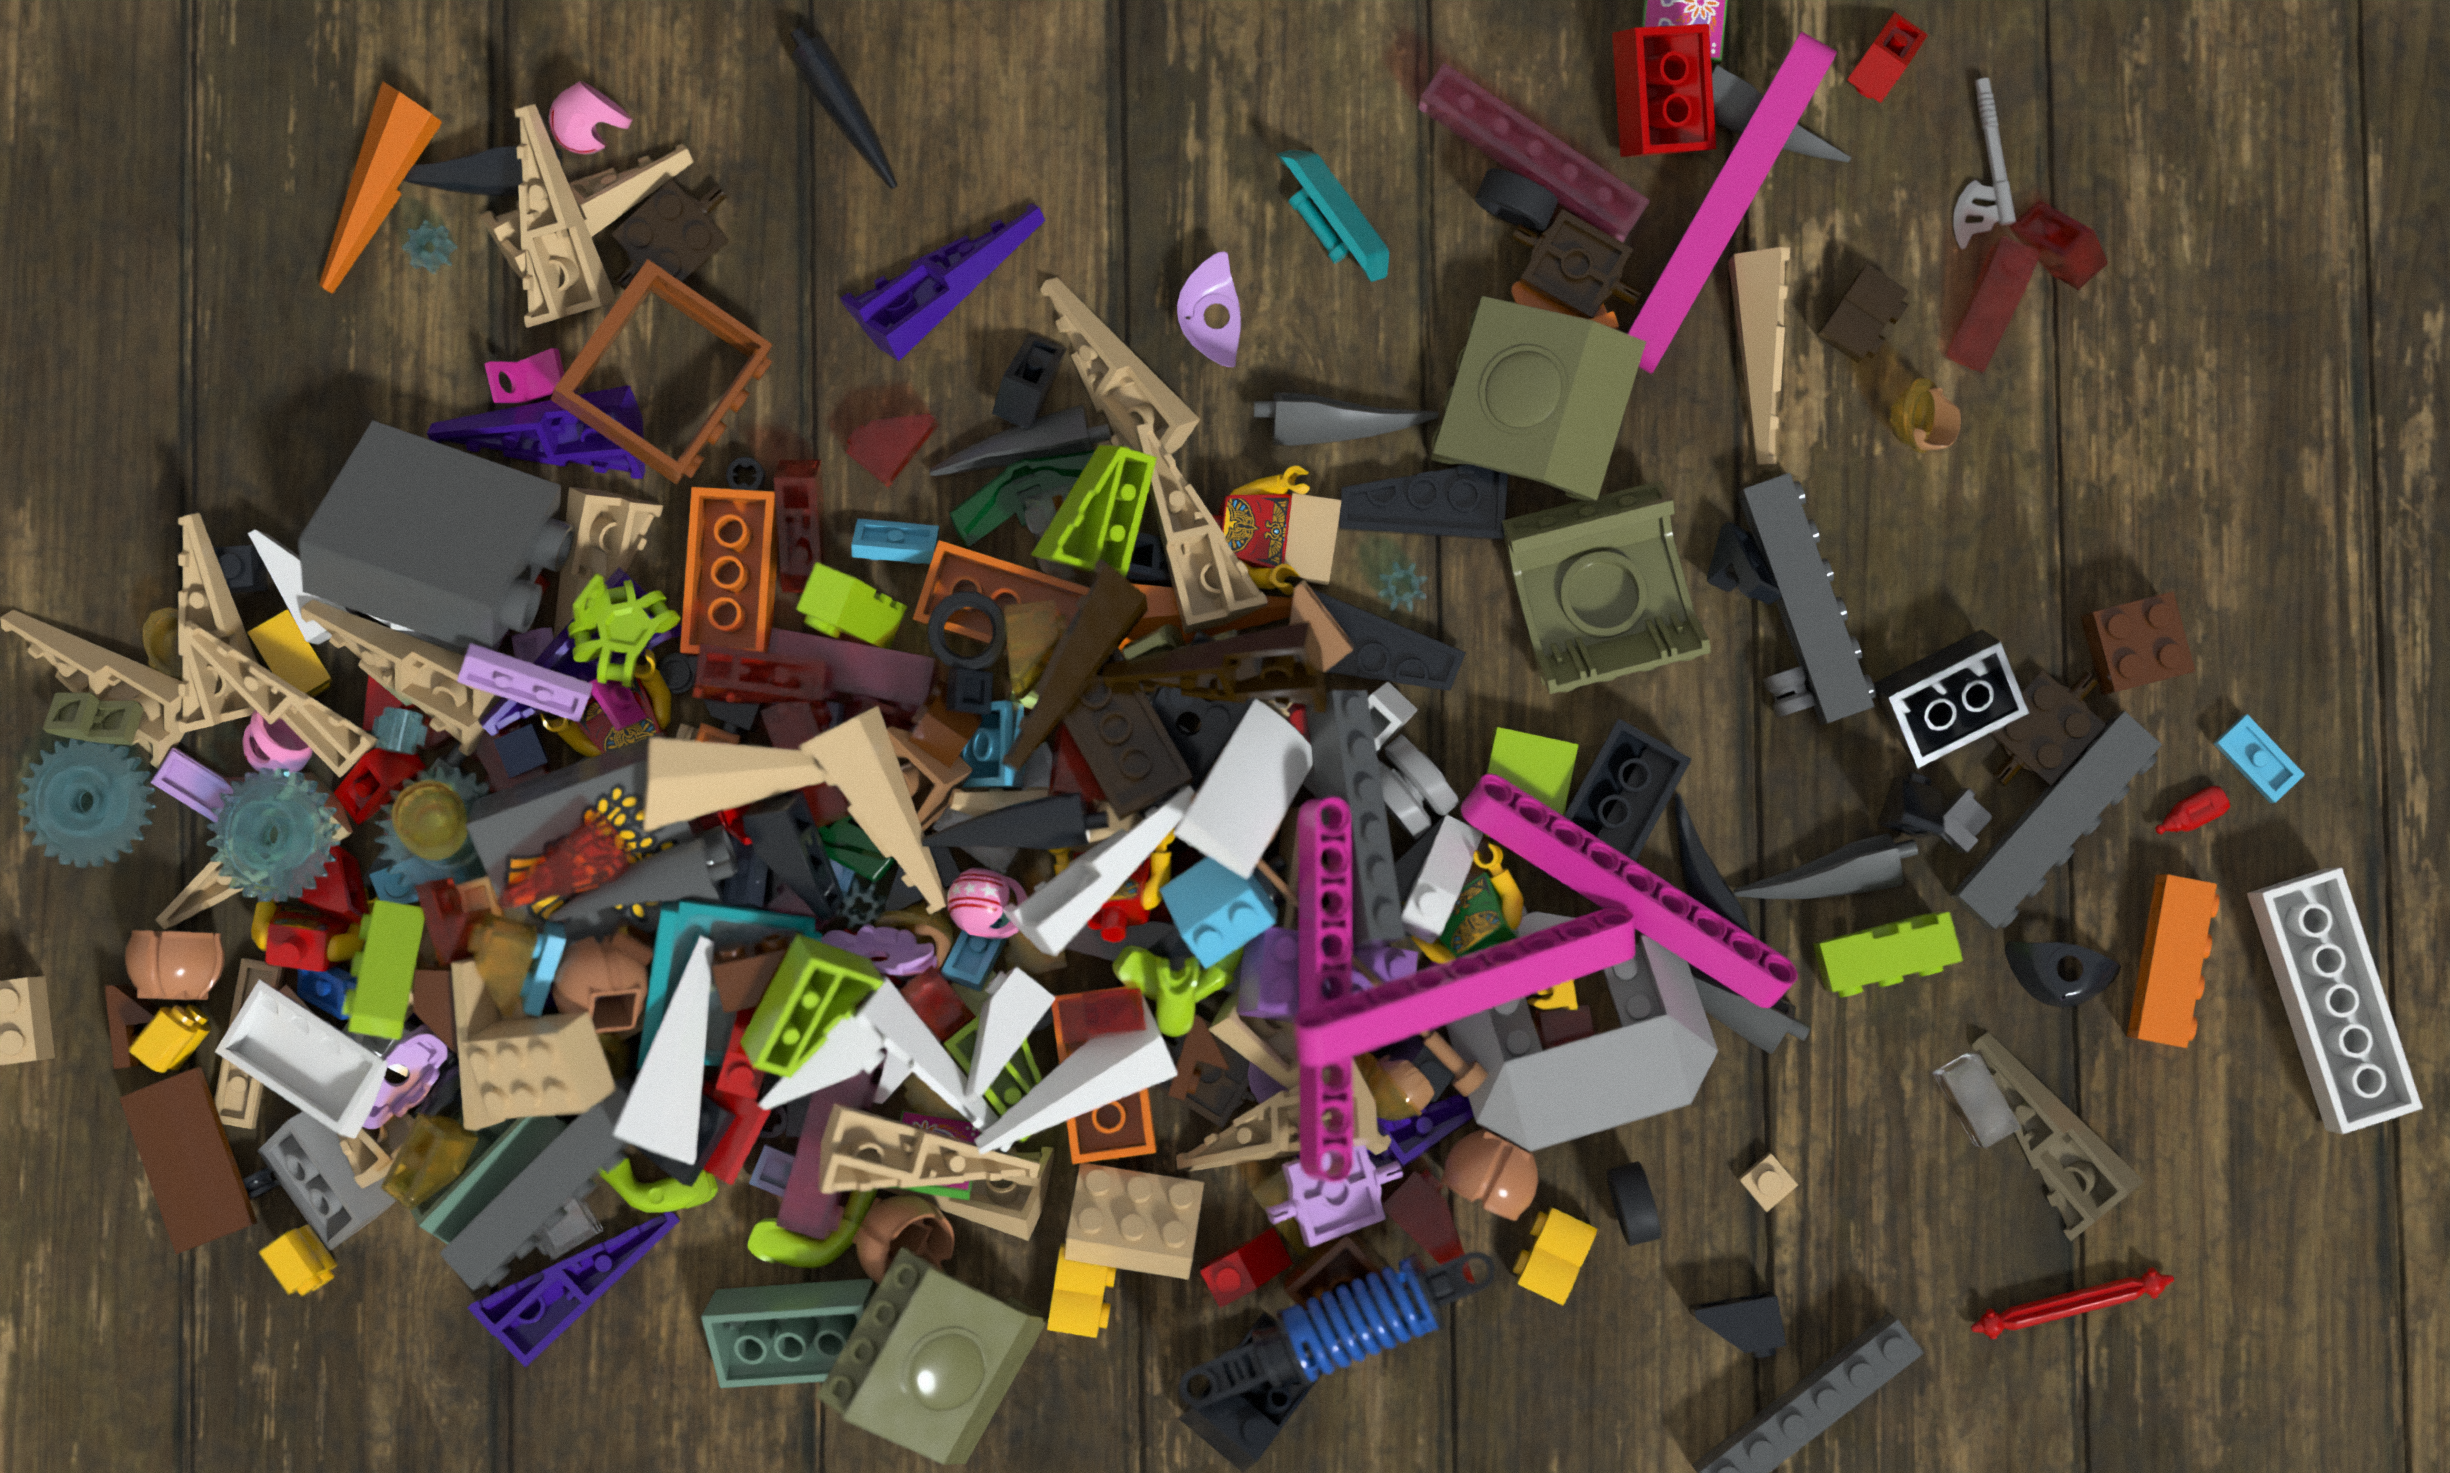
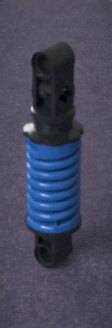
M1474 1251L1426 1270L1417 1254L1413 1252L1409 1254V1257L1400 1260V1272L1395 1273L1391 1266L1383 1267L1381 1272L1383 1282L1380 1281L1376 1273H1369L1366 1276L1369 1286L1367 1289L1363 1281L1357 1278L1351 1282L1354 1292L1352 1295L1346 1285L1337 1287L1338 1301L1335 1300L1332 1292H1324L1321 1295L1324 1307L1320 1306L1318 1299L1312 1297L1306 1301L1307 1311H1304L1300 1304L1276 1310L1277 1325L1272 1329H1266V1331L1261 1329L1253 1331L1252 1344L1249 1342L1216 1356L1212 1361L1188 1370L1180 1381L1181 1396L1188 1404L1202 1407L1229 1395L1232 1397L1266 1383L1265 1380H1269L1272 1386L1276 1388L1283 1385L1284 1379L1297 1375L1305 1386H1309L1318 1378L1319 1368L1323 1373L1330 1375L1335 1371L1336 1363L1340 1367L1346 1368L1351 1365L1352 1358L1361 1362L1366 1359L1367 1352L1371 1355L1380 1354L1382 1345L1387 1349L1394 1348L1397 1344V1339L1400 1342L1406 1343L1411 1340L1412 1334L1416 1337H1421L1432 1330L1439 1329L1441 1331L1446 1328L1442 1306L1488 1287L1495 1277V1265L1488 1255ZM1477 1258L1487 1265L1488 1275L1482 1283L1474 1284L1465 1278L1463 1269L1468 1260ZM1196 1374H1203L1211 1381L1212 1390L1207 1398H1199L1191 1391L1190 1383Z

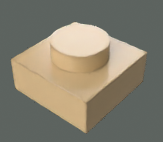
M1770 1152L1738 1178L1739 1182L1765 1212H1768L1798 1186Z

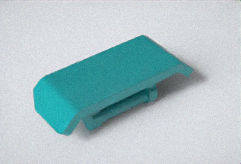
M1288 150L1276 153L1280 162L1291 170L1303 186L1300 191L1288 200L1289 204L1294 210H1298L1327 249L1331 261L1336 264L1352 253L1357 259L1366 279L1374 282L1385 278L1388 273L1389 250L1322 158L1317 153L1301 150ZM1310 199L1314 201V203L1320 209L1322 214L1325 216V218L1328 220V222L1331 224V226L1334 228V230L1337 232V234L1340 236L1343 242L1340 241V239L1337 237V235L1334 233V231L1331 229L1329 224L1326 222V220L1323 218V216L1320 214V212L1317 210V208L1314 206Z

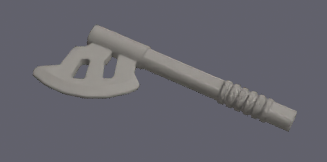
M1989 78L1975 80L1993 187L1983 186L1977 180H1974L1960 195L1954 210L1953 219L1955 239L1960 249L1967 247L1972 235L1990 232L1996 222H1999L2001 226L2016 222L1999 136L1994 96L1991 91ZM1973 199L1995 201L1996 205L1983 207L1972 204ZM1967 216L1983 217V222L1966 223L1965 220Z

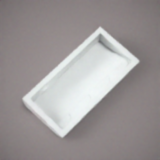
M1255 698L1174 834L1247 879L1314 763L1311 745L1283 717Z
M260 979L215 1050L216 1053L336 1133L351 1138H356L378 1096L388 1061Z

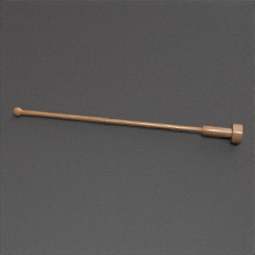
M1195 793V794H1193V795L1191 796V798H1190V804H1192V802H1193V800L1195 799L1197 793ZM1259 858L1256 866L1299 909V897ZM1352 952V964L1374 987L1383 984ZM1425 1030L1419 1032L1425 1038L1423 1043L1456 1076L1452 1085L1464 1097L1472 1093L1485 1080L1488 1072L1476 1060L1467 1064L1436 1031L1430 1032Z

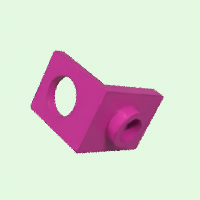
M558 348L548 349L518 362L489 361L485 363L494 403H529L552 394L555 386L564 375ZM500 371L504 372L511 381L512 390L510 393L504 391L499 383Z
M597 679L589 682L593 686L588 701L594 697L596 698L617 731L638 724L646 718L630 688L623 687L622 682L607 680L605 684L597 682Z

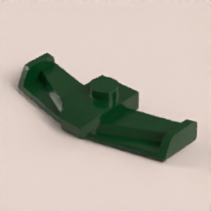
M1095 450L1036 459L1026 457L1007 465L1002 473L949 511L951 522L962 548L969 549L1014 514L1021 529L1057 514L1052 497L1060 494L1061 496H1067Z
M782 742L777 749H788V747ZM826 784L818 794L811 785L787 791H803L827 855L833 861L873 882L884 877L897 863L893 856L885 858L865 831L850 824L854 820V817L847 810L850 804L833 786Z

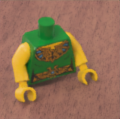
M1488 844L1494 854V858L1489 864L1483 860L1479 850L1474 851L1473 858L1475 863L1481 868L1489 869L1492 876L1490 877L1485 872L1460 890L1440 936L1432 944L1413 935L1410 936L1430 960L1443 964L1520 938L1517 928L1522 923L1524 898L1507 868L1503 869L1500 865L1503 860V853L1499 846Z

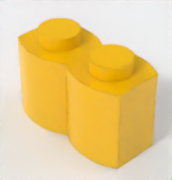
M188 1004L186 1007L175 1005L172 1009L162 1007L129 1047V1051L154 1071L163 1073L167 1069L179 1070L211 1031V1026L206 1023L209 1018L200 1009L191 1004Z
M1549 1206L1546 1213L1539 1211L1529 1233L1535 1236L1533 1244L1529 1251L1524 1249L1520 1251L1513 1266L1512 1272L1518 1274L1515 1282L1554 1302L1564 1305L1598 1229Z
M309 1224L285 1233L259 1252L288 1295L298 1291L302 1297L311 1290L313 1292L335 1277L331 1270L338 1266Z
M1062 1243L1059 1251L1047 1330L1097 1338L1099 1328L1107 1329L1111 1304L1104 1303L1103 1299L1105 1287H1114L1117 1268L1065 1260L1066 1244Z

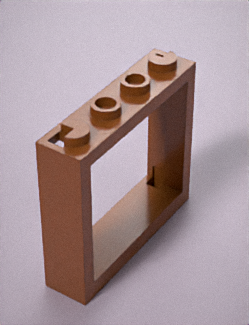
M647 259L555 386L551 401L677 485L684 474L692 478L705 459L699 454L705 444L709 442L714 446L728 426L722 420L729 410L737 413L750 395L745 390L750 380L755 378L760 381L773 362L767 358L773 344ZM650 291L749 358L677 462L576 394Z

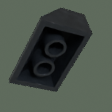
M1983 629L1873 683L1877 699L1887 722L1917 768L2029 713L2001 641Z
M1618 718L1564 817L1628 858L1636 861L1692 759Z

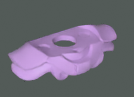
M866 924L861 927L857 935L841 930H832L827 932L821 941L822 943L867 958L875 956L887 957L888 959L885 961L873 962L879 973L899 976L926 974L933 972L937 964V957L933 955L934 945L931 943L916 944V937L910 931L904 929L899 931L891 927L874 928V926Z
M426 1024L419 1026L403 1037L383 1058L388 1061L387 1068L394 1064L406 1066L409 1070V1076L405 1081L398 1084L390 1083L384 1077L378 1096L363 1127L368 1129L379 1128L394 1114L397 1117H402L409 1109L421 1104L428 1096L432 1085L440 1075L438 1067L447 1058L448 1046Z

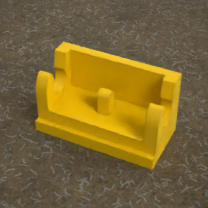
M288 609L247 632L272 673L311 698L330 687L329 682L332 681V678L309 642H306Z
M1573 979L1538 991L1539 995H1544L1541 998L1533 997L1527 1000L1528 1004L1541 1009L1557 1007L1568 1010L1578 1009Z

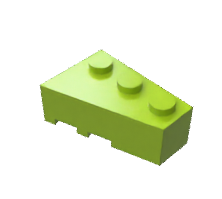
M1099 445L1031 556L1096 574L1093 569L1100 559L1126 578L1157 457L1123 446Z
M816 563L796 610L806 616L804 623L823 634L838 639L840 632L889 652L907 606L892 600L891 597L885 594H877L876 589L853 577Z
M375 899L372 915L363 914L359 939L366 940L364 952L355 951L351 976L358 977L356 990L347 989L343 1014L351 1016L350 1032L401 1040L427 908Z
M1929 912L1812 943L1825 991H1838L1839 998L1864 992L1862 985L1878 982L1879 987L1903 982V975L1918 972L1919 977L1944 971L1943 966L1963 961L1950 912Z
M797 934L740 1043L753 1067L791 1078L828 1041L826 1035L843 1018L848 1020L856 1012L854 1007L872 989L876 992L885 981L871 959Z
M980 1015L942 1045L943 1049L967 1079L969 1078ZM1027 1038L1024 1039L982 1095V1098L999 1119L1042 1081ZM1031 1135L1018 1139L1017 1141L1020 1144Z

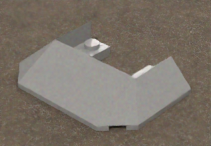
M1641 935L1639 944L1635 945L1636 954L1633 958L1602 969L1621 1028L1542 1051L1525 996L1445 1023L1452 1048L1467 1064L1476 1060L1488 1072L1485 1080L1468 1095L1476 1124L1509 1139L1522 1149L1532 1152L1691 1105L1718 1053V1049L1688 962L1648 936Z

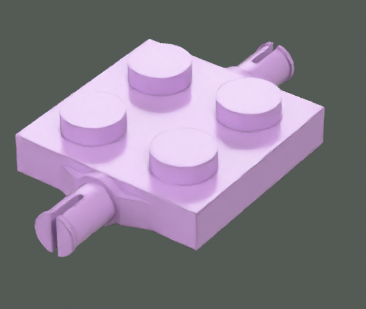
M1366 1146L1353 1147L1352 1170L1348 1177L1343 1181L1328 1182L1307 1177L1301 1169L1300 1158L1282 1165L1289 1188V1200L1267 1207L1266 1212L1270 1214L1268 1218L1271 1224H1276L1279 1221L1294 1216L1299 1223L1304 1244L1309 1247L1315 1246L1385 1220L1380 1200L1381 1184L1402 1178L1403 1173L1399 1171L1401 1166L1398 1161H1393L1392 1163L1375 1168L1369 1160ZM1328 1152L1322 1158V1168L1325 1172L1331 1164Z

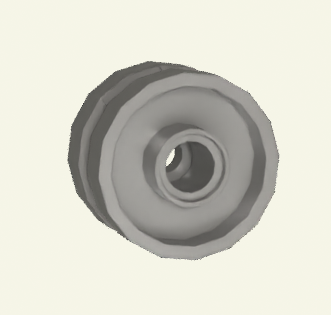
M1401 734L1385 748V755L1395 770H1390L1379 760L1378 766L1386 811L1416 841L1432 827L1431 819L1422 807V801L1435 814L1445 816L1460 801L1432 761L1422 751L1419 752Z

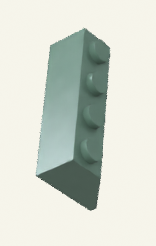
M462 1108L393 1178V1181L419 1227L449 1244L569 1125L562 1114L507 1118L504 1122L478 1130L464 1129Z
M872 1279L716 1289L701 1317L720 1388L824 1382L876 1293V1282Z

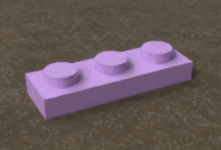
M471 643L457 679L459 683L579 722L593 686V684Z

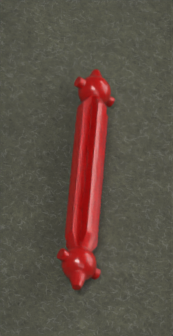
M2149 1268L2142 1275L2141 1279L2128 1277L2013 1306L2001 1314L1994 1312V1309L1990 1308L1986 1310V1313L1981 1316L1978 1322L1971 1326V1331L1984 1333L1990 1339H1996L2004 1328L2018 1330L2133 1301L2144 1293L2150 1295L2152 1299H2156L2167 1285L2174 1282L2173 1275L2161 1274L2155 1268Z

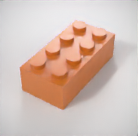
M704 487L691 488L680 653L695 657L770 661L782 499L775 492Z
M938 540L913 620L918 624L928 626V621L934 608L945 597L960 591L978 592L991 598L1004 613L1009 626L1008 643L1004 651L1048 665L1062 634L1066 632L1079 609L1076 604L1080 596H1087L1091 588ZM964 607L956 610L948 617L944 625V632L987 646H989L993 638V626L990 618L983 611L976 608Z
M1126 986L1053 995L1056 999L1051 1005L1059 1065L1099 1032L1108 1021L1124 1010L1137 997V994ZM1149 1087L1067 1120L1072 1164L1151 1154L1157 1151Z

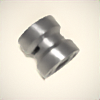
M1803 666L1763 679L1767 691L1771 692L1775 699L1773 709L1776 718L1816 705L1813 694L1807 691L1804 682L1807 677ZM1795 691V695L1786 697L1785 693Z

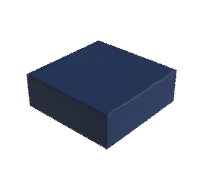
M534 724L527 725L493 740L509 779H514L551 763Z

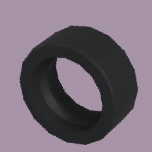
M1492 168L1486 171L1475 196V202L1485 211L1515 226L1521 223L1532 231L1540 232L1546 230L1556 208L1558 198L1542 185L1507 170Z
M960 591L945 597L934 608L928 621V639L931 648L938 658L951 668L980 671L991 667L1002 656L1008 643L1009 626L1003 611L991 598L978 592ZM964 607L983 611L990 618L993 626V638L989 646L982 653L975 656H961L954 653L947 646L944 638V625L948 617L956 610Z
M1636 1161L1608 1169L1609 1190L1626 1243L1629 1246H1634L1660 1239L1659 1217L1653 1194L1641 1163Z

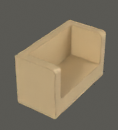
M1292 493L1284 564L1291 565L1299 574V577L1289 576L1285 580L1298 582L1305 580L1307 583L1328 586L1342 500Z

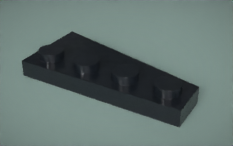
M1466 464L1445 470L1428 471L1396 479L1390 478L1342 487L1339 530L1503 540L1502 521L1505 520L1508 474Z
M1313 589L1317 597L1355 644L1353 650L1326 670V673L1451 690L1466 651Z

